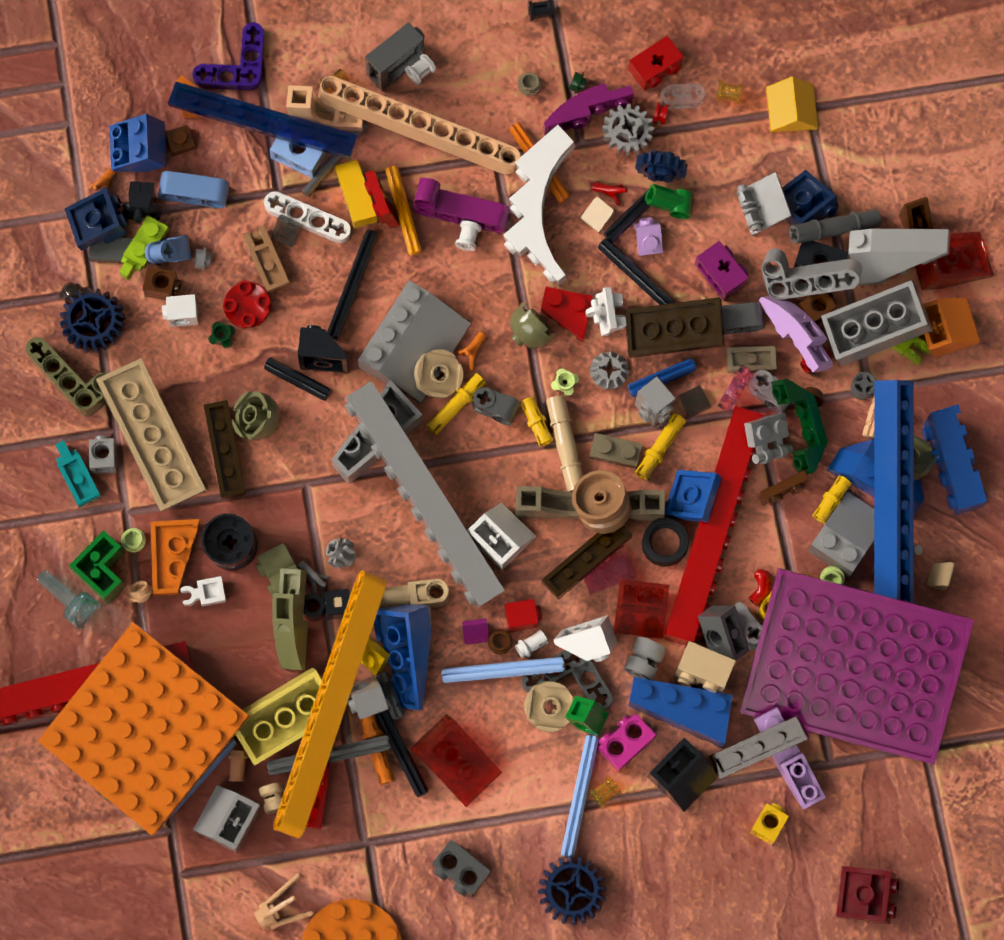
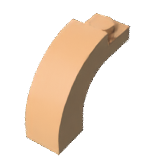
M288 86L287 112L300 125L331 134H340V130L363 131V119L321 103L319 98L315 96L312 86Z

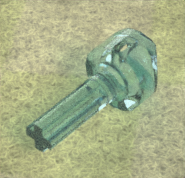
M47 570L38 574L39 578L36 581L66 606L64 611L65 619L78 630H83L89 616L96 609L101 608L100 603L87 592H82L76 596Z

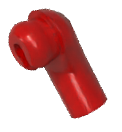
M758 569L755 572L754 578L758 583V589L748 597L755 606H758L772 591V576L769 571L764 569Z

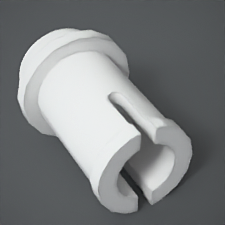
M539 630L527 639L519 640L515 648L521 658H529L532 652L547 645L548 641L545 634Z

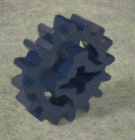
M653 150L649 154L643 152L642 155L637 156L635 170H638L637 173L643 174V177H648L651 181L670 183L673 182V179L680 181L681 178H685L688 164L685 163L686 160L680 159L679 156H675L672 152Z

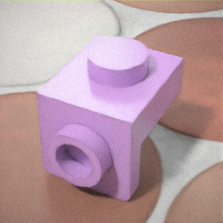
M642 218L638 223H634L639 256L663 253L659 222L654 220V218Z

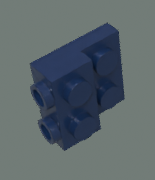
M804 170L782 187L792 214L791 217L787 218V222L790 225L810 222L814 219L820 221L826 217L831 218L837 213L839 208L837 196L807 170Z
M107 187L64 208L77 247L81 251L102 240L108 244L128 234L126 226L129 225L128 219L119 210L122 207V202L116 193L112 194Z

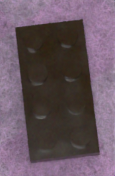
M720 297L625 309L627 348L630 358L725 346L722 300Z

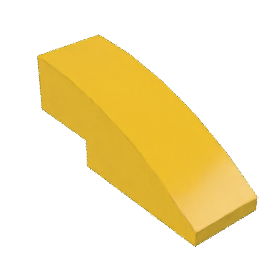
M357 159L335 165L334 168L354 229L376 223L377 216L372 206L371 197L366 191L365 179Z

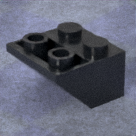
M684 737L649 773L647 778L684 813L719 776L705 757Z

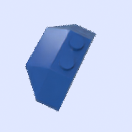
M875 439L839 449L827 470L836 476L841 475L847 478L853 486L874 497ZM920 479L914 480L915 515L924 500Z

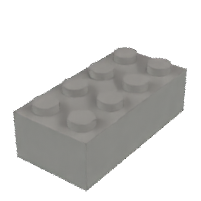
M912 280L821 316L835 358L842 366L933 331L918 287Z

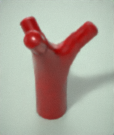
M594 182L592 186V191L608 195L615 201L617 206L621 204L617 194L628 192V189L623 188L622 184L611 186Z

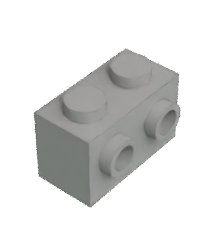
M655 377L637 392L635 406L639 409L638 414L646 423L650 422L654 426L658 422L660 424L665 423L672 416L671 412L674 409L673 406L676 398L658 377Z

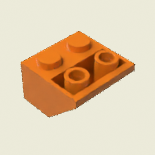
M939 298L924 303L933 331L924 335L928 349L934 358L981 343L967 298Z

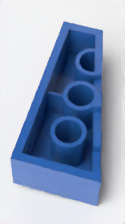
M959 404L931 412L922 428L923 438L926 442H929L933 458L936 456L935 464H937L940 472L938 473L940 485L946 488L948 507L950 510H954L955 516L982 508L987 502L979 471L972 468L975 463L973 451L965 445L967 434L965 424H959L957 414L961 413Z
M634 677L628 707L657 720L664 721L672 727L693 734V736L713 743L719 748H723L726 741L733 695L719 692L713 693L708 690Z

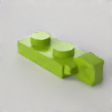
M150 216L146 217L123 254L121 262L124 264L119 271L121 277L129 281L136 270L140 272L146 268L149 263L145 256L146 246L151 242L163 240L169 231L168 226Z

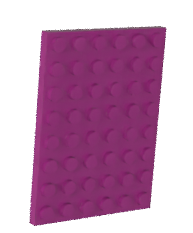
M778 568L740 713L758 717L773 708H778L784 721L799 714L806 731L935 765L974 619Z

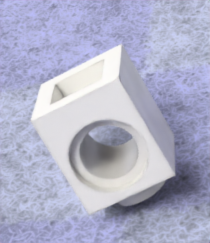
M195 294L166 297V305H162L163 320H168L170 327L199 325Z

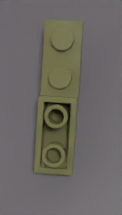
M280 568L279 593H273V633L281 669L305 670L309 621L303 620L307 570Z

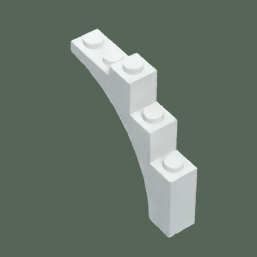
M557 125L515 162L518 169L515 172L523 182L527 180L529 182L509 198L512 205L510 210L517 218L521 216L523 218L503 236L506 241L504 246L512 255L517 253L522 257L526 252H529L527 257L535 266L540 264L545 270L543 275L551 283L555 281L560 286L567 279L564 272L555 262L546 243L543 229V209L545 196L553 175L575 146L573 140Z

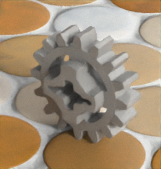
M627 104L626 109L618 105L617 112L610 110V117H605L604 119L605 125L602 127V132L606 133L604 141H610V149L617 147V154L624 150L626 156H629L630 151L633 150L637 155L639 147L645 150L647 143L652 141L651 134L654 132V127H651L653 120L652 118L646 119L647 111L640 113V106L638 105L634 110L631 109L630 104ZM618 120L619 125L612 129L614 123ZM644 130L642 137L638 140L637 135L641 134Z

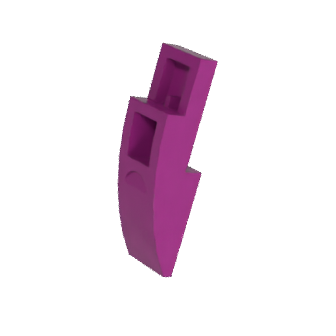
M606 83L575 95L559 106L544 122V135H547L557 125L563 131L571 128L575 130L582 129L587 124H590L591 114L600 115L605 113L607 109L618 108V105L625 108L633 100L631 85L608 91Z

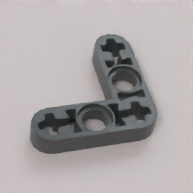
M563 650L551 658L563 657L565 662L571 658V652ZM579 658L580 663L572 661L567 664V667L570 668L569 670L565 669L555 677L550 676L548 673L543 674L548 681L558 682L572 674L584 696L594 701L597 699L595 692L593 691L589 694L588 691L593 690L600 684L601 688H598L597 691L601 697L606 696L607 699L605 700L606 705L598 704L605 711L611 706L612 695L591 660L586 661ZM583 673H592L595 676V682L592 685L583 684L581 681ZM541 674L524 675L522 677L521 686L526 693H529L533 687L526 685L528 677L536 679ZM544 679L539 680L537 684L544 682Z

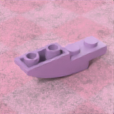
M771 296L759 299L764 312L771 319L777 333L781 335L782 339L792 338L795 347L799 349L806 365L812 372L826 371L834 365L822 346L827 340L826 336L802 309L787 299L778 300Z
M773 708L754 719L760 732L784 721L778 708ZM797 745L771 756L802 809H806L826 798L804 754L799 751Z

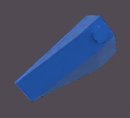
M407 604L379 608L374 621L375 635L377 641H382L384 650L391 655L387 663L390 664L394 675L392 683L400 705L405 709L422 710L431 639L429 606Z

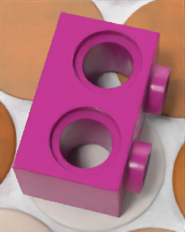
M636 713L631 718L629 715H626L617 724L618 730L613 734L609 731L599 740L601 745L598 751L617 772L624 768L656 737V734ZM630 727H637L641 731V736L639 738H631L627 730ZM614 743L619 744L623 749L622 754L613 755L609 750V746Z

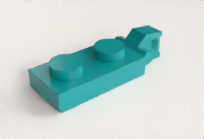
M64 440L55 444L61 457L56 459L57 466L78 507L81 508L101 498L76 449L70 452Z

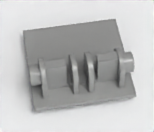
M777 172L749 186L743 184L737 187L738 191L736 194L752 236L792 216Z

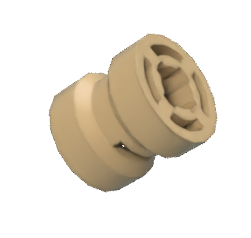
M283 782L272 783L259 788L260 796L265 801L263 805L265 814L278 812L283 792L285 791Z

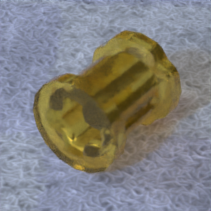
M719 80L716 101L722 99L740 104L743 84L733 85Z
M606 776L604 778L605 781L596 789L588 791L595 803L602 809L605 807V803L613 796L622 793L618 785L609 776Z

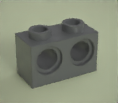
M452 839L432 862V866L435 868L433 873L443 881L448 878L455 884L453 889L463 897L469 895L472 898L491 874L488 868ZM448 856H452L457 860V865L453 869H447L443 866L442 862ZM467 872L474 873L477 876L476 883L473 885L465 884L462 880L463 875Z

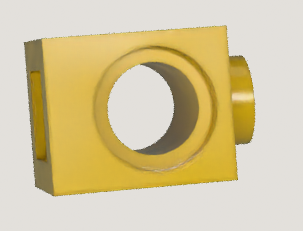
M775 803L771 805L766 804L750 833L772 845L789 816L784 813L785 809ZM766 816L775 818L777 822L775 828H768L764 824Z

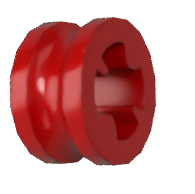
M657 102L653 123L660 121L662 125H665L669 104L662 106L660 102Z

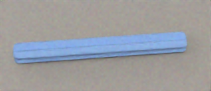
M563 657L452 667L443 668L441 676L444 683L555 673L563 672L565 670V663Z
M587 735L585 738L561 850V856L568 858V856L574 857L599 742V738L593 735Z

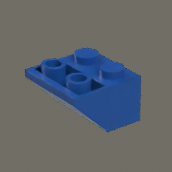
M143 114L109 125L112 171L149 172L166 166L164 121L151 115Z

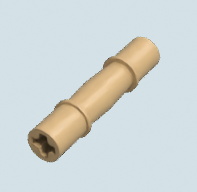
M554 396L546 400L551 421L550 426L554 429L556 447L562 464L560 469L563 472L566 490L573 492L574 485L583 476L582 463L578 459L576 442L570 425L572 420L569 417L565 396Z

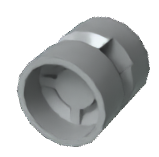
M637 637L632 648L634 655L628 657L623 669L634 677L654 680L658 671L656 664L662 662L667 649L655 641L644 637Z

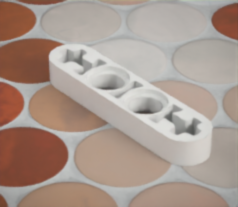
M270 192L264 199L267 213L339 244L347 242L351 236L348 222L279 192ZM276 199H278L279 205L286 208L285 214L283 213V208L276 205L274 208H271L270 201L274 202ZM293 208H301L304 213L300 218H293L290 215V211ZM315 217H322L325 220V224L317 228L312 225V220ZM329 222H332V228L337 230L344 227L345 234L341 233L340 236H337L336 231L329 228Z

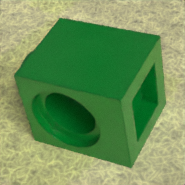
M575 695L565 718L579 731L599 736L609 713L596 701Z

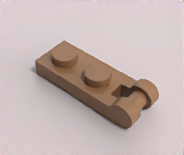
M265 226L257 228L258 231L251 234L249 232L244 233L242 237L267 293H272L289 286L290 283ZM262 239L263 244L255 246L254 242Z

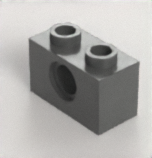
M712 605L698 616L709 650L733 660H738L750 651L736 606Z

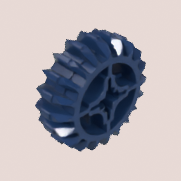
M87 288L86 295L78 291L77 295L79 298L75 299L70 296L71 305H63L66 312H60V317L64 320L59 324L61 328H64L62 331L63 336L68 337L67 341L69 344L75 343L77 350L84 345L85 352L88 353L90 348L93 347L94 352L98 353L99 346H103V349L107 350L108 342L113 345L116 344L114 336H122L118 329H125V323L122 321L126 317L124 313H121L123 310L122 305L117 304L118 300L116 297L110 298L111 295L108 291L102 295L101 290L97 288L95 294H92L91 289ZM90 305H101L106 309L96 310L91 308ZM83 308L82 317L74 323L77 313ZM88 313L91 314L92 318H95L97 328L94 327L93 323H90ZM112 317L109 327L106 331L102 332L103 324ZM82 331V333L89 331L93 332L96 336H84L81 335L79 332Z
M568 856V864L564 863L563 858H559L558 863L560 867L557 868L553 862L550 863L549 866L553 872L543 871V875L548 880H539L540 885L546 886V889L538 890L539 895H546V898L540 900V904L549 903L550 906L545 909V913L548 914L554 910L553 920H556L559 914L562 915L561 923L564 925L567 922V917L571 918L572 925H576V917H580V921L583 924L586 923V913L593 919L595 914L591 909L594 908L597 911L602 909L596 901L604 902L606 897L599 895V892H605L607 887L598 886L605 878L603 876L595 877L600 871L598 867L592 872L589 870L592 865L591 861H588L586 866H582L583 857L578 858L577 864L573 863V856ZM573 870L572 877L568 882L558 883L553 881L560 873ZM581 873L590 880L593 892L580 885L579 878ZM575 878V890L579 891V894H574L569 903V891L565 890V887L568 886L570 888V884H573ZM551 889L564 896V908L556 904L552 897ZM586 898L591 900L585 908L571 911L573 902L576 899Z

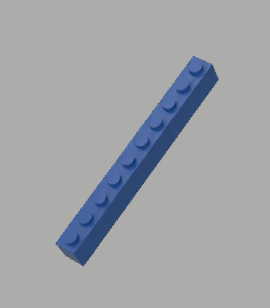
M914 380L875 381L874 593L914 603Z

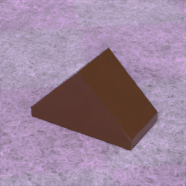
M927 197L903 205L899 218L904 229H933Z

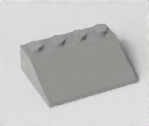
M408 281L359 357V368L386 384L391 380L404 395L421 404L426 395L417 389L414 377L415 366L420 356L437 349L453 353L471 323L433 294ZM437 367V370L434 371V376H436V379L441 373L439 367Z

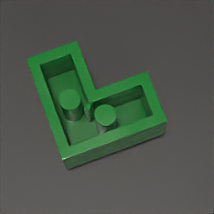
M103 530L69 567L107 605L125 588L123 582L109 570L124 555V551Z

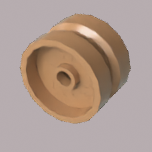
M604 470L592 471L582 476L574 485L572 492L573 506L583 525L590 531L600 534L611 533L623 527L629 519L632 510L631 499L621 479L614 473Z

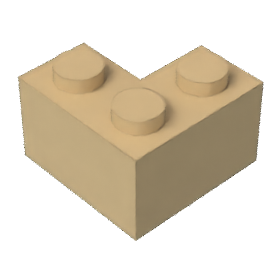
M689 641L674 678L678 679L679 684L686 687H692V685L697 687L698 683H701L703 688L710 692H723L736 660Z

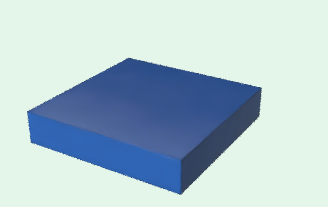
M677 470L664 516L671 519L708 522L721 476L710 472Z

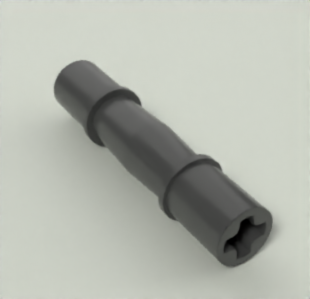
M877 209L851 212L849 215L831 217L820 221L814 219L810 222L791 225L789 237L792 243L798 244L813 240L819 241L824 237L838 236L850 231L878 228L881 225V215Z

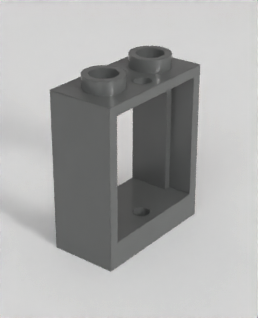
M408 22L365 56L366 75L381 91L405 74V68L414 65L420 60V56L425 54V36L418 27L414 28Z

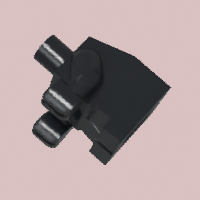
M130 181L129 202H125L123 205L125 216L129 217V219H132L134 216L133 220L137 223L143 222V218L151 216V218L159 221L161 211L159 206L155 204V184L151 182Z

